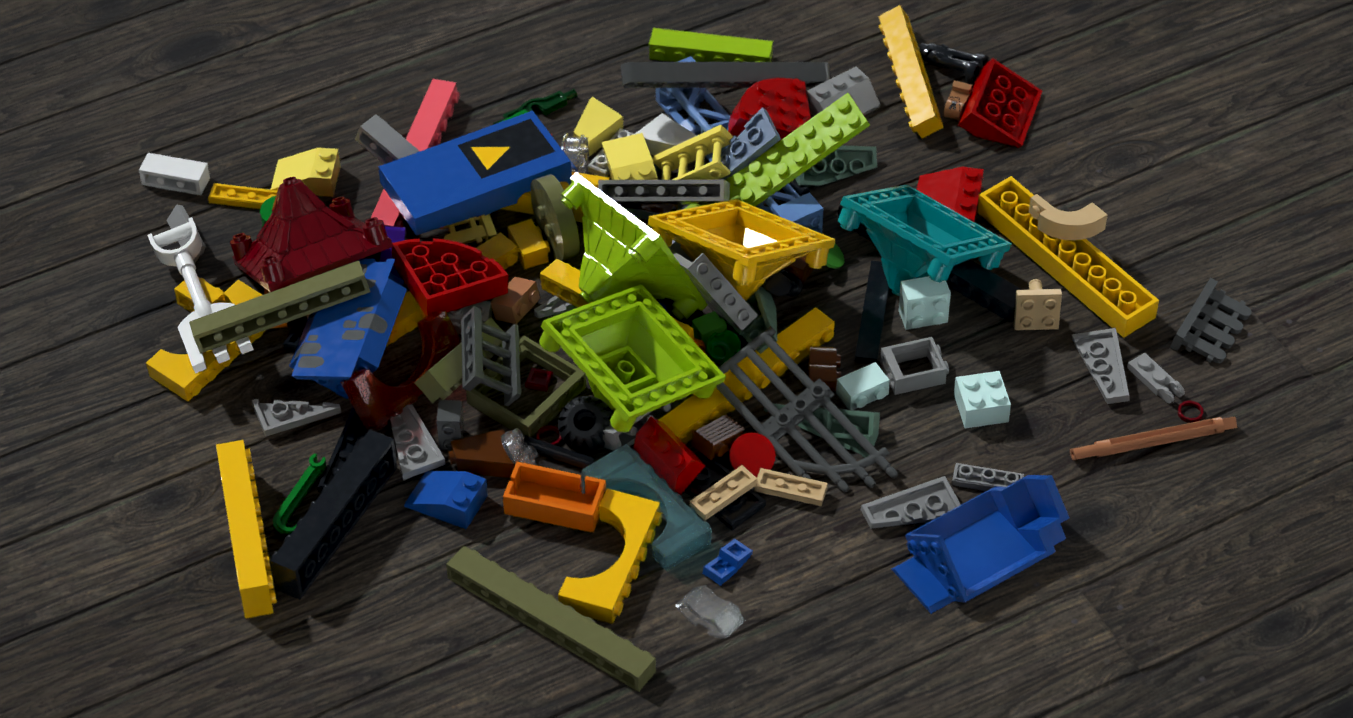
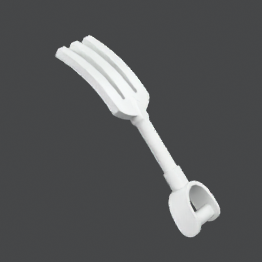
M191 217L188 218V223L155 236L152 233L148 234V238L161 263L167 266H177L179 273L183 275L195 305V311L183 319L178 326V330L196 374L207 369L203 353L200 354L193 338L189 321L234 306L235 304H211L207 300L193 261L200 253L202 241ZM191 236L190 240L178 249H162L164 246ZM249 337L235 341L242 354L254 350ZM226 345L212 349L219 364L230 360Z

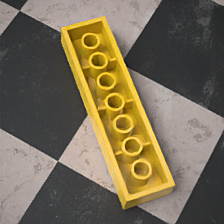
M244 440L216 444L245 619L273 614L272 604L277 602L265 534H263L262 516H259L261 515L259 498H256L258 497L256 481L254 480L253 464L248 463L252 462L250 448L245 449Z

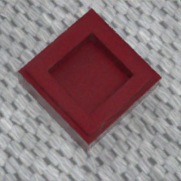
M531 368L525 382V387L547 392L553 372Z

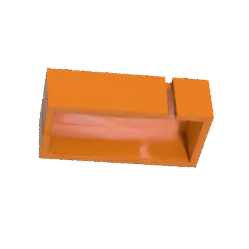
M516 462L511 475V481L508 482L503 495L504 514L594 533L600 517L599 505L606 492V480L585 476V494H583L580 474Z

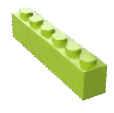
M653 28L649 42V59L678 62L691 56L695 62H771L773 41Z

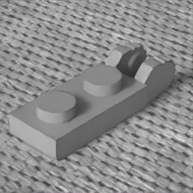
M1146 353L1128 362L1127 368L1156 396H1160L1165 402L1171 403L1175 400L1173 393L1177 397L1185 395L1182 385L1175 381Z

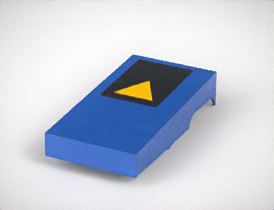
M533 111L378 166L381 185L416 235L469 218L479 217L484 214L486 216L501 208L516 204L521 195L531 191L530 185L532 180L549 174L554 175L559 182L565 181L570 185L571 169H575L576 172L578 171Z

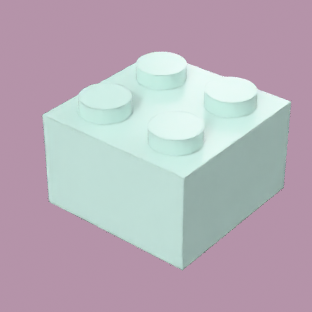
M929 276L901 281L898 311L905 330L948 323L951 292L946 281L941 283L935 282Z
M1000 371L955 378L954 397L964 428L1009 422L1011 403Z

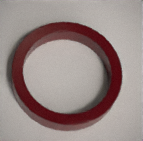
M1195 401L1182 402L1177 411L1179 418L1188 423L1200 421L1204 412L1203 407ZM1188 405L1194 406L1199 409L1200 415L1196 418H1188L1181 413V408Z
M548 425L538 430V440H541L540 435L544 431L552 430L559 434V439L550 444L558 446L561 443L562 438L558 427Z

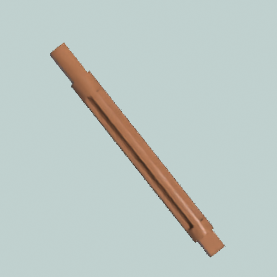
M1217 417L1096 441L1091 445L1071 448L1070 455L1072 460L1093 456L1103 457L1223 433L1225 430L1237 428L1236 417L1223 419Z

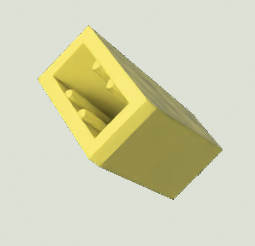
M592 97L573 132L574 147L579 152L590 157L602 148V142L609 141L620 128L623 129V116Z

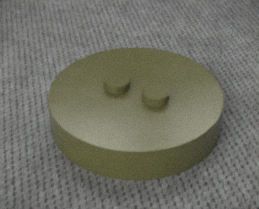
M552 174L532 180L530 194L537 225L541 229L543 240H547L549 243L552 257L555 260L559 259L561 261L577 257L580 251L579 234L572 209L569 210L561 202L563 199L561 193L564 191L563 187Z

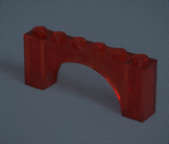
M445 310L431 312L417 323L422 338L421 357L415 371L405 382L395 387L388 386L380 382L371 373L370 369L355 370L349 380H342L340 382L365 429L383 428L388 424L387 421L391 417L400 415L405 406L415 403L418 400V396L423 393L415 382L462 342Z

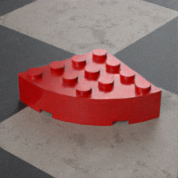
M771 78L753 84L746 90L733 110L728 123V132L732 136L738 137L745 130L744 125L763 107L768 111L782 140L811 119L805 82L800 79Z
M408 239L392 243V259H395L393 265L427 319L508 294V273L493 258L489 259L483 256L482 251L474 247L445 239H433V242H420V239Z

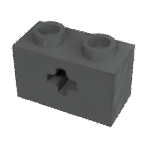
M439 400L437 430L440 450L452 451L451 441L464 438L462 400Z

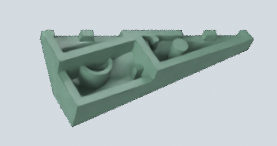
M774 404V405L780 410V409L783 408L786 404ZM819 407L813 412V415L844 448L861 454L863 457L870 456L826 408ZM839 409L874 446L879 433L880 412ZM806 419L798 424L800 428L822 437Z

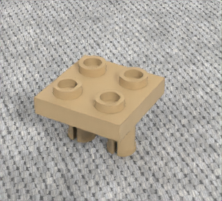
M1034 279L1029 282V290H1016L1014 329H1059L1061 289H1043L1041 281Z

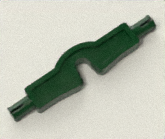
M575 89L566 93L558 91L544 98L530 99L523 103L520 108L503 114V119L493 122V125L523 109L528 112L538 110L543 115H548L566 106L568 100L578 96Z

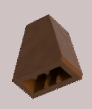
M504 429L451 441L452 451H448L450 464H455L457 471H466L475 475L511 478L516 465Z

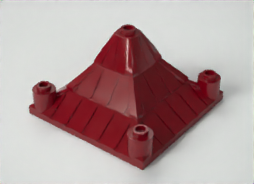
M296 177L286 178L279 185L272 214L258 233L255 241L252 242L251 237L245 235V233L234 235L233 240L230 241L235 265L269 292L392 248L393 244L391 238L387 235L383 220L373 217L363 223L355 217L350 199H345V197L333 199V203L328 208L301 179H296Z

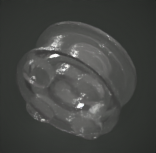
M565 133L561 149L578 170L577 172L586 174L585 160L589 159L588 137H585L584 134L581 137H572Z

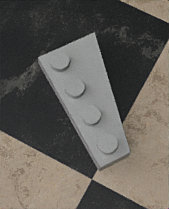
M1116 328L1072 334V341L1106 403L1130 401Z

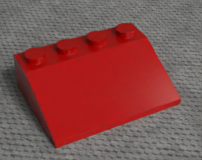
M992 58L979 71L958 126L975 137L1020 148L1025 140L1042 90Z
M958 167L919 176L917 190L967 219L976 222L984 169Z

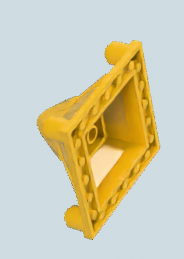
M738 199L649 216L648 225L662 237L668 247L672 245V240L681 244V248L693 261L700 254L704 253L745 301L764 284L767 278L794 263L797 258L806 256L805 262L809 264V267L815 269L822 268V266L827 264L829 249L834 248L835 245L834 238Z

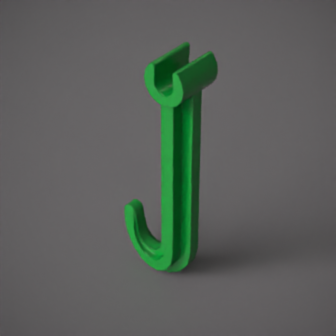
M316 453L310 456V465L274 515L273 527L280 535H291L296 528V525L288 528L286 523L318 477L323 476L327 467L325 457L318 463Z

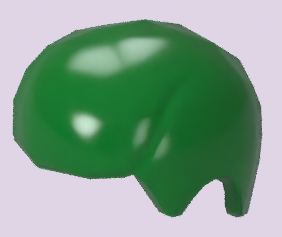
M725 330L722 333L715 332L707 340L705 352L713 362L722 365L741 350V341L738 335L730 330Z

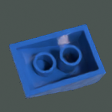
M427 471L412 491L404 506L467 529L488 496L486 478L466 471Z

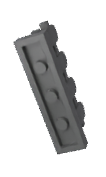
M1211 277L1176 333L1170 348L1178 352L1181 345L1186 346L1185 350L1189 352L1193 350L1203 355L1209 363L1212 361L1222 363L1226 353L1220 349V346L1226 349L1233 346L1235 339L1228 333L1239 334L1243 329V324L1237 318L1247 320L1252 311L1245 305L1246 302L1243 300L1238 302L1225 295L1226 292L1221 289L1220 292L1215 290L1218 281ZM1217 307L1227 311L1228 313L1232 314V316H1229L1226 313L1218 310ZM1210 321V322H1212V323L1218 325L1219 327L1223 328L1224 330L1222 331V330L1218 329L1217 327H1215V326L1209 324L1208 322ZM1200 335L1214 342L1215 345L1200 338Z

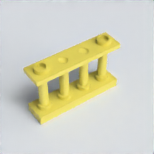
M719 125L654 155L653 163L663 171L662 180H670L671 171L678 168V177L672 180H719L730 175L731 172L721 162L722 148L731 144L729 141L733 136L722 125ZM713 153L712 162L704 165L705 156ZM696 160L695 169L687 173L688 164Z

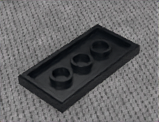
M699 451L695 455L702 461L705 467L684 490L692 498H695L731 473L716 459L710 460ZM750 489L714 514V516L733 531L764 508L766 500Z

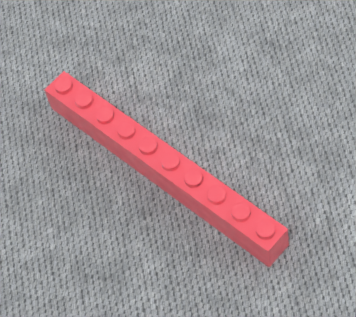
M432 79L406 137V140L419 151L441 143V134L446 131L448 118L452 117L454 104L458 103L460 97L455 82ZM383 189L371 218L377 217L378 220H383L385 226L403 227L405 218L385 189Z

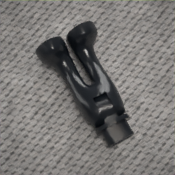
M921 43L918 48L924 61H928L938 67L961 71L965 74L966 83L972 86L975 84L979 71L989 62V56L985 54L958 51L949 48L945 44L934 45L935 43H930L928 45Z

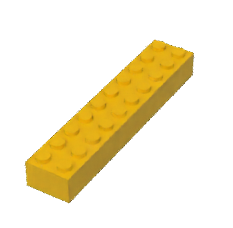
M1012 176L979 194L977 213L1110 327L1116 328L1117 333L1123 338L1156 318L1159 300L1087 239L1062 240L1046 235L1038 230V220L1029 213L1030 199L1034 195Z

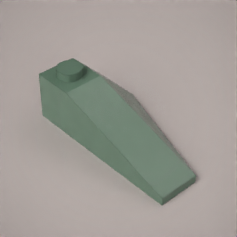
M842 145L795 178L799 186H822L877 168L876 147Z
M760 287L746 301L758 316L743 331L727 321L748 343L770 326L776 331L772 338L777 341L776 306L772 295ZM763 343L756 350L762 353L768 346Z

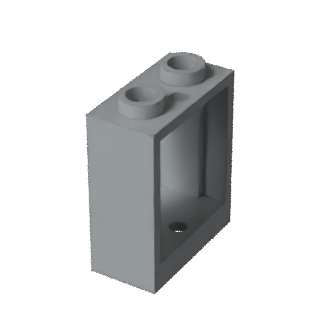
M932 337L881 348L880 363L890 380L889 383L894 395L946 384V374H949L948 363L943 361L940 346L935 344ZM928 357L933 368L932 370L903 376L898 363Z

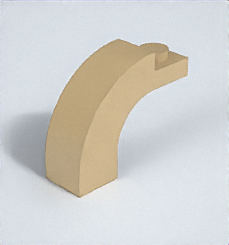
M1038 194L1030 199L1029 213L1038 220L1037 229L1046 235L1062 240H1082L1093 237L1105 230L1107 214L1094 203H1090L1080 210L1067 212L1054 208Z

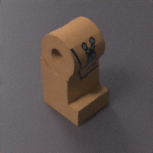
M958 81L953 82L952 91L945 105L944 117L960 121L972 91L971 84Z

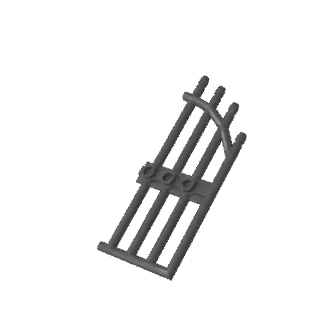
M772 326L718 367L723 374L730 370L772 415L761 424L724 383L716 386L754 430L771 441L777 455L797 476L811 479L805 471L827 475L844 493L849 490V486L839 475L842 473L855 472L870 488H873L876 482L864 468L874 463H877L886 471L889 477L894 479L898 476L897 471L885 459L890 454L885 447L878 451L830 400L834 396L830 388L820 378L813 382L772 338L776 334ZM765 343L807 389L796 396L754 350ZM745 357H748L784 395L789 403L779 410L737 364ZM823 405L870 456L856 461L813 415V412ZM806 419L847 464L830 466L795 426ZM788 433L815 463L794 460L778 440Z

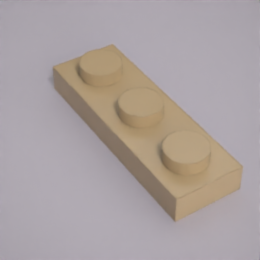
M741 465L690 501V508L706 521L756 486L757 478Z
M760 468L754 491L822 506L828 483Z

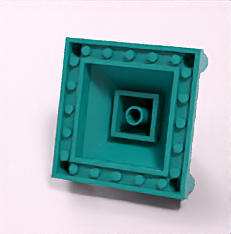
M909 185L843 196L840 203L843 206L838 218L840 226L845 230L852 231L853 229H858L860 223H862L867 228L868 235L882 256L881 261L888 286L892 289V293L900 296L901 281L929 276L931 280L941 283L948 280L953 266L972 258L979 257L981 266L986 269L993 270V268H998L1004 253L1008 252L1012 243Z

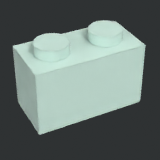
M875 362L838 378L836 394L849 410L862 408L870 402L889 395L890 380Z

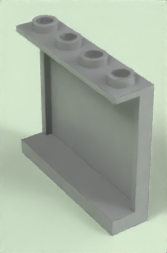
M672 240V245L669 249L707 302L708 307L715 311L718 316L743 331L758 316L757 313L704 253L700 254L693 261L681 248V244Z

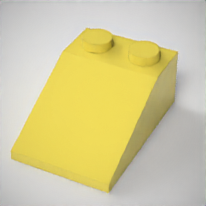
M643 133L602 142L612 180H658Z
M315 148L278 160L270 190L278 191L279 185L283 183L284 179L296 177V179H301L316 196L333 197L340 171L338 149Z

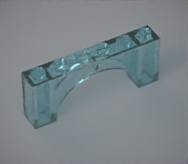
M627 444L582 469V485L584 487L585 476L606 480V490L608 488L619 492L631 493L645 499L660 502V511L663 513L667 524L662 534L652 542V557L666 571L711 544L712 529L706 521H702L697 516L696 511L683 502L680 494L674 492L668 486L666 480L660 478L654 472L652 466L646 464L641 459L639 453L636 450H632Z

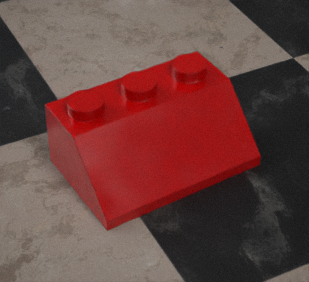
M650 417L636 433L633 458L674 500H677L705 465L663 422L653 417Z

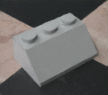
M857 67L807 91L809 110L813 116L820 113L846 93L851 95L863 115L880 108V103L869 78Z

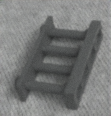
M473 307L461 318L463 389L471 391L478 384H484L503 392L504 406L508 407L520 397L522 392L520 385V336L518 325L514 324L507 332L501 331L483 323L481 309ZM482 332L502 340V347L483 340ZM482 349L502 357L503 365L484 358ZM483 367L502 374L503 382L484 375Z

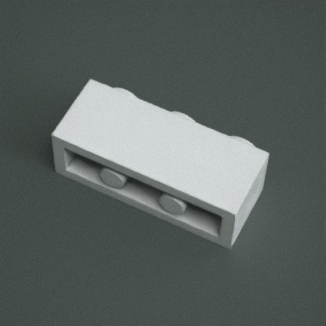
M153 153L146 155L139 169L142 185L202 195L210 179L207 163Z

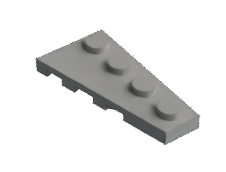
M409 398L387 405L403 480L445 465L444 456Z
M943 476L861 505V512L871 529L930 522L961 504L946 477Z

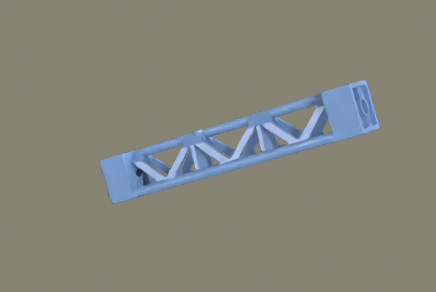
M690 56L678 62H695V60ZM656 88V102L675 122L695 135L702 134L719 125H722L728 131L730 115L706 88ZM703 99L708 102L715 112L699 108ZM684 109L689 114V117L684 120L678 111ZM702 116L720 120L721 122L709 125ZM713 153L705 156L709 162H712ZM789 183L782 188L786 194L776 192L756 206L822 234L823 207L810 192L799 196ZM773 198L786 201V203L778 205Z

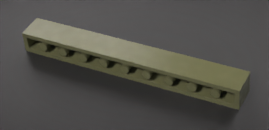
M463 546L446 564L448 579L639 692L656 673V658L651 653L637 648L627 639L620 638L609 628H603L590 617H585L576 612L573 607L557 601L554 596L540 591L532 583L523 581L515 573L506 571L495 561H489L476 550Z

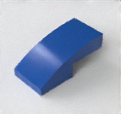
M734 539L720 549L719 556L706 564L702 573L721 586L744 565L753 551Z

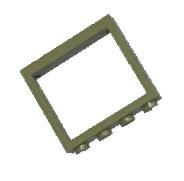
M523 336L519 340L520 362L527 357L548 371H552L553 374L562 378L565 382L525 420L484 396L492 389L489 386L480 383L471 391L466 390L467 404L511 431L533 438L537 435L540 428L546 426L562 411L567 403L575 399L587 387L586 375L580 368L553 352L544 350L541 345ZM499 356L495 362L503 365V358ZM486 368L483 371L484 375L498 381L503 379L502 374Z

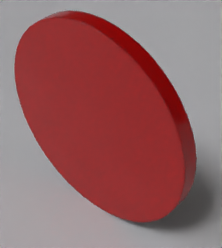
M746 433L738 437L732 444L729 454L730 462L734 470L742 465L757 478L760 468L771 470L773 467L775 449L767 437L759 433Z

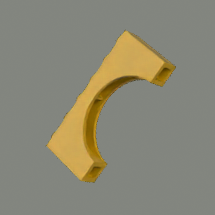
M237 280L223 293L225 302L235 305L262 296L261 293L240 280ZM266 330L248 336L251 344L260 338ZM235 341L226 344L230 360L220 364L212 350L204 352L203 356L207 369L196 374L188 354H173L163 349H160L146 362V366L152 379L188 402L198 395L201 389L209 382L213 381L225 367H228L241 354V351Z
M607 488L599 505L600 520L612 525L619 531L625 541L624 550L613 566L598 575L587 578L566 577L559 591L558 601L573 607L576 612L583 616L613 624L616 615H621L624 597L628 598L630 594L631 581L638 576L640 561L644 562L646 558L648 543L652 544L655 536V527L660 526L663 513L660 512V502Z

